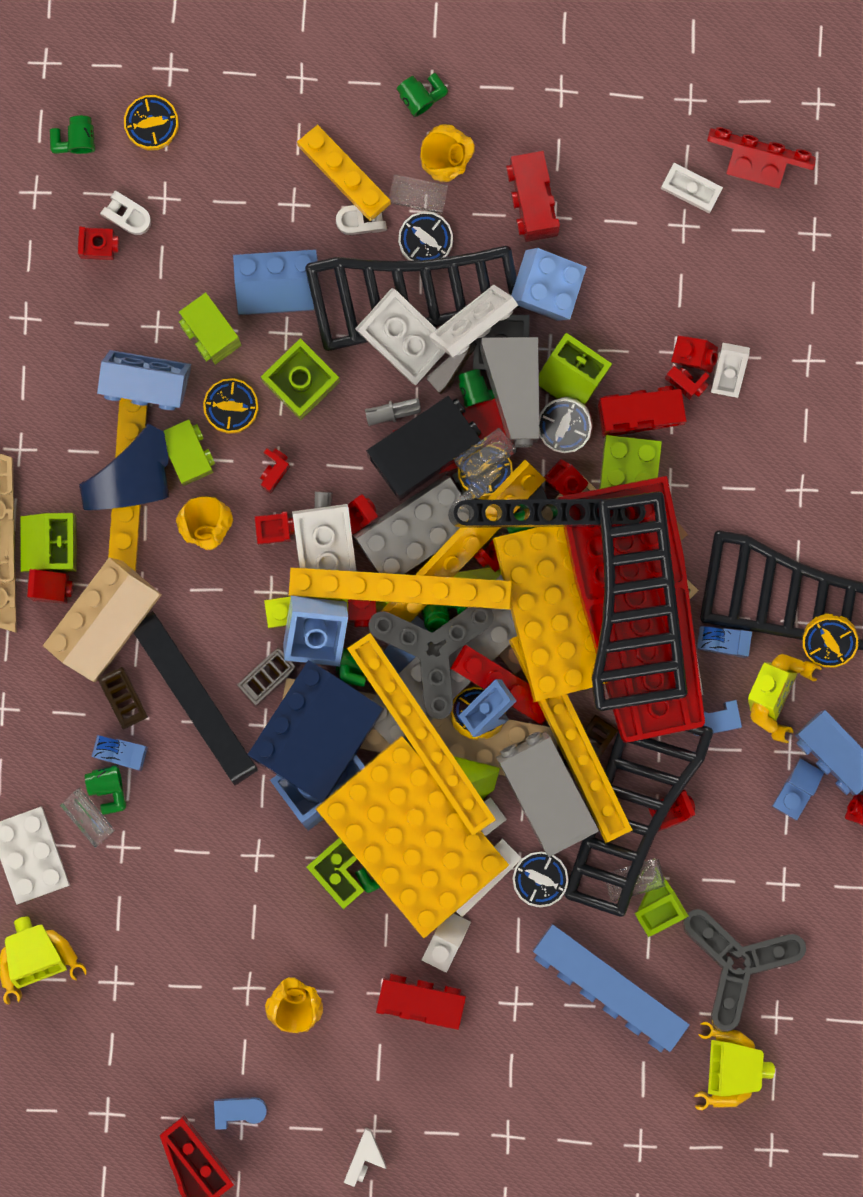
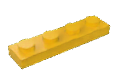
M318 124L297 141L298 147L369 221H372L391 205V200Z

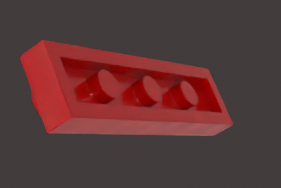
M463 646L450 668L451 670L484 690L495 679L502 680L516 699V702L511 707L538 724H543L546 718L538 701L534 702L528 683L471 647Z

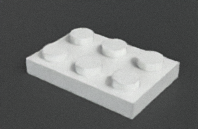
M492 285L429 335L435 345L450 356L461 355L474 340L487 335L491 327L498 321L507 319L518 304L511 295Z
M394 288L388 291L355 328L359 334L414 385L419 383L445 353L429 337L437 329Z
M348 504L292 511L300 568L356 571Z
M42 806L0 821V860L16 905L70 886Z

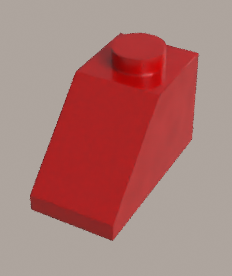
M29 569L28 598L37 602L67 604L68 597L72 598L73 581H69L67 574Z

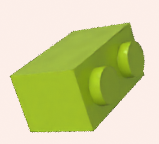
M188 419L163 431L165 433L168 455L183 486L213 473L211 466L215 462L209 449L203 451L199 441L203 440L204 437L198 424L192 426Z

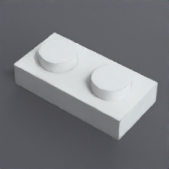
M673 163L661 189L710 214L723 187Z

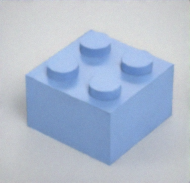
M540 248L525 250L511 296L520 307L557 321L569 320L587 267Z
M291 596L283 641L284 660L307 663L309 660L314 664L340 666L348 622L347 603L345 601Z

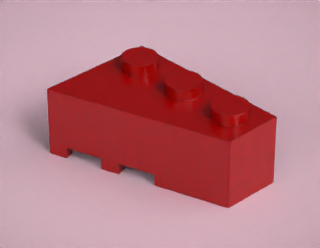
M544 151L511 156L510 165L506 166L508 181H514L516 192H511L514 209L519 208L521 217L516 219L518 234L524 235L525 242L557 237L560 224L559 219H556L554 196L551 194L550 178Z
M665 386L658 388L657 392L647 393L646 390L631 392L630 395L619 396V394L600 398L597 406L602 437L685 425L687 421L682 390L674 389V386Z
M390 973L389 978H383L376 1013L390 1014L407 1020L412 1019L459 1030L466 995H461L462 989L445 986L444 991L434 989V983L417 980V984L406 982L407 977Z
M185 1115L159 1135L182 1197H220L235 1185V1179Z

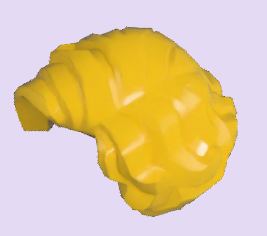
M441 124L436 126L422 141L420 153L422 168L434 180L449 182L465 172L466 165L475 152V145L471 137L466 136L452 125Z
M197 497L188 500L183 505L176 517V523L179 533L187 543H194L205 550H213L223 542L226 532L233 524V516L230 508L217 498Z
M288 977L273 991L272 996L267 999L265 1012L268 1020L281 1031L290 1033L308 1032L321 1019L323 1003L314 987L306 986L298 979Z

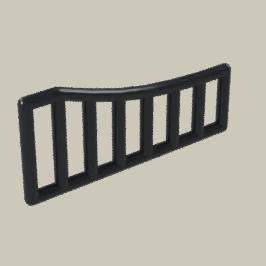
M505 245L457 256L415 261H382L333 257L308 263L305 266V271L324 350L332 351L368 342L355 330L358 324L345 268L363 270L371 311L380 302L374 271L391 272L395 290L408 302L403 272L420 271L429 317L426 319L434 327L446 323L466 307L458 266L475 264L482 294L491 287L486 261L502 258L509 295L512 294L517 275L511 248ZM447 268L456 311L440 314L431 270ZM334 269L348 330V336L332 339L318 272Z
M658 491L601 500L598 503L604 561V603L598 649L591 678L595 708L598 711H606L685 698L688 690L664 495ZM654 504L655 521L612 527L610 510ZM657 532L659 549L614 555L613 538ZM660 560L662 577L615 584L616 566ZM664 588L665 605L614 612L615 595ZM667 616L668 633L610 641L613 624ZM671 644L672 660L604 671L608 653ZM674 671L676 688L605 699L603 682Z
M718 530L714 533L700 620L707 624L803 640L805 629L794 627L803 576L819 581L812 620L825 614L829 585L845 589L841 616L851 622L856 592L863 594V582L825 573L802 564L748 535ZM724 542L740 545L728 616L712 613ZM751 549L766 557L756 621L739 618ZM777 563L792 570L783 625L767 623ZM858 639L857 650L863 651V639Z
M703 725L699 728L685 730L700 736L696 752L652 738L627 742L690 762L680 776L622 759L626 742L622 741L618 730L605 770L615 795L619 799L657 811L649 825L627 819L632 828L630 832L643 835L637 851L610 842L605 843L604 840L595 838L596 833L583 839L565 892L566 899L618 917H623L626 914L640 871L660 826L670 808L705 760L713 736L712 728ZM617 769L671 785L672 788L662 801L612 784ZM591 848L632 861L627 877L587 865ZM582 875L621 887L622 891L618 903L615 904L577 891Z

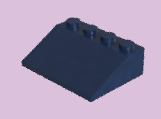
M308 660L247 755L261 766L322 803L333 791L384 711V708L333 674Z

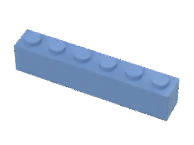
M551 924L532 950L537 954L534 958L535 961L546 969L552 965L560 971L557 977L569 986L573 982L582 987L579 992L591 1002H594L597 998L605 1004L602 1010L614 1019L618 1015L628 1021L625 1027L638 1036L641 1032L651 1038L648 1043L659 1052H662L664 1048L671 1052L690 1025L553 924Z

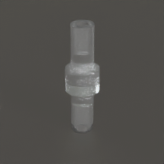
M494 466L482 478L475 479L468 485V490L454 501L453 504L463 500L479 499L487 492V487L502 475L500 470ZM460 506L458 510L461 511L465 507Z

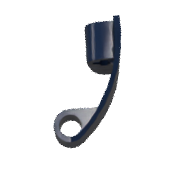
M147 424L120 455L97 474L80 483L83 509L121 508L168 498L169 491L165 467H167L169 460L165 433L151 424Z

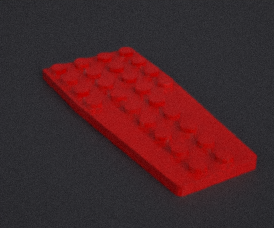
M667 476L557 498L610 499L658 491L664 495L688 694L685 698L613 709L618 730L624 742H633L695 729L705 724L685 559ZM654 504L644 505L646 510L645 517L639 523L655 521ZM571 506L569 510L571 518L579 520L580 510L576 506ZM625 508V516L633 520L635 517L634 508ZM564 527L575 584L597 654L604 603V561L601 527ZM657 532L613 538L614 555L659 549ZM660 560L615 567V584L662 577ZM664 588L615 595L614 612L665 605ZM667 616L613 624L610 641L668 633ZM671 644L608 653L604 671L672 660ZM674 671L605 682L609 698L676 688Z

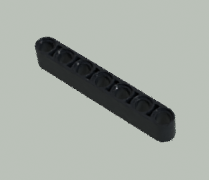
M604 499L463 500L451 506L448 517L454 526L460 528L601 527L597 508L599 501ZM460 506L468 509L470 514L468 521L459 519L457 512ZM488 506L495 508L498 515L495 521H490L486 517L485 512ZM516 506H520L525 511L523 521L517 520L513 512ZM543 506H548L553 512V517L550 521L544 519L541 514ZM571 506H576L580 510L579 520L571 518L569 514ZM645 506L633 507L635 510L633 520L625 516V508L610 510L612 527L641 522L645 517Z
M153 611L148 613L133 632L232 783L236 786L258 771L256 765L247 755L248 753Z

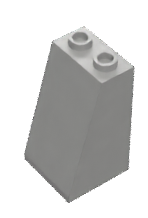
M538 337L482 338L480 341V352L508 443H515L516 448L531 447L533 442L539 440Z
M545 731L542 734L541 732H535L525 739L526 742L518 746L514 744L504 748L500 752L501 755L496 758L540 845L548 857L599 832L554 743Z

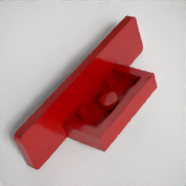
M722 127L710 128L708 142L733 148L726 172L728 175L780 188L787 163L814 170L816 157L806 150L797 149L792 151L785 149V146L780 143H763L752 135H743L741 137L732 134V131Z

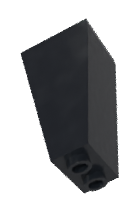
M449 395L366 450L367 457L399 501L460 459L468 451L481 444L479 438L482 435L481 431L473 421L467 422L462 415L466 411L457 398L452 401Z

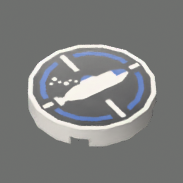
M419 212L411 215L404 221L399 231L398 243L402 255L408 261L448 257L452 249L453 233L450 225L442 216L433 212Z
M569 397L555 399L548 403L539 414V436L544 444L553 451L561 453L575 452L583 447L592 435L593 420L589 410L577 399Z
M542 851L530 853L523 857L516 865L512 877L514 890L519 898L528 905L539 908L551 906L559 901L566 892L568 885L567 869L562 861L554 855L548 857L546 852Z

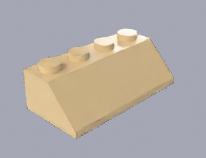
M109 557L43 646L63 664L89 680L96 682L162 594L125 562Z

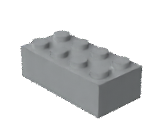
M444 475L353 536L377 573L405 574L435 554L460 528L450 522L448 513L452 505L463 501L464 498L452 479ZM462 506L459 507L457 512L459 519L467 521L470 516L468 509Z

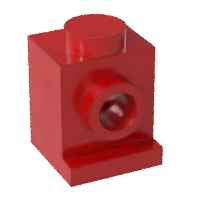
M79 226L78 255L80 259L114 260V252H119V236H115L113 229ZM96 238L103 239V244L101 246H95L93 244Z

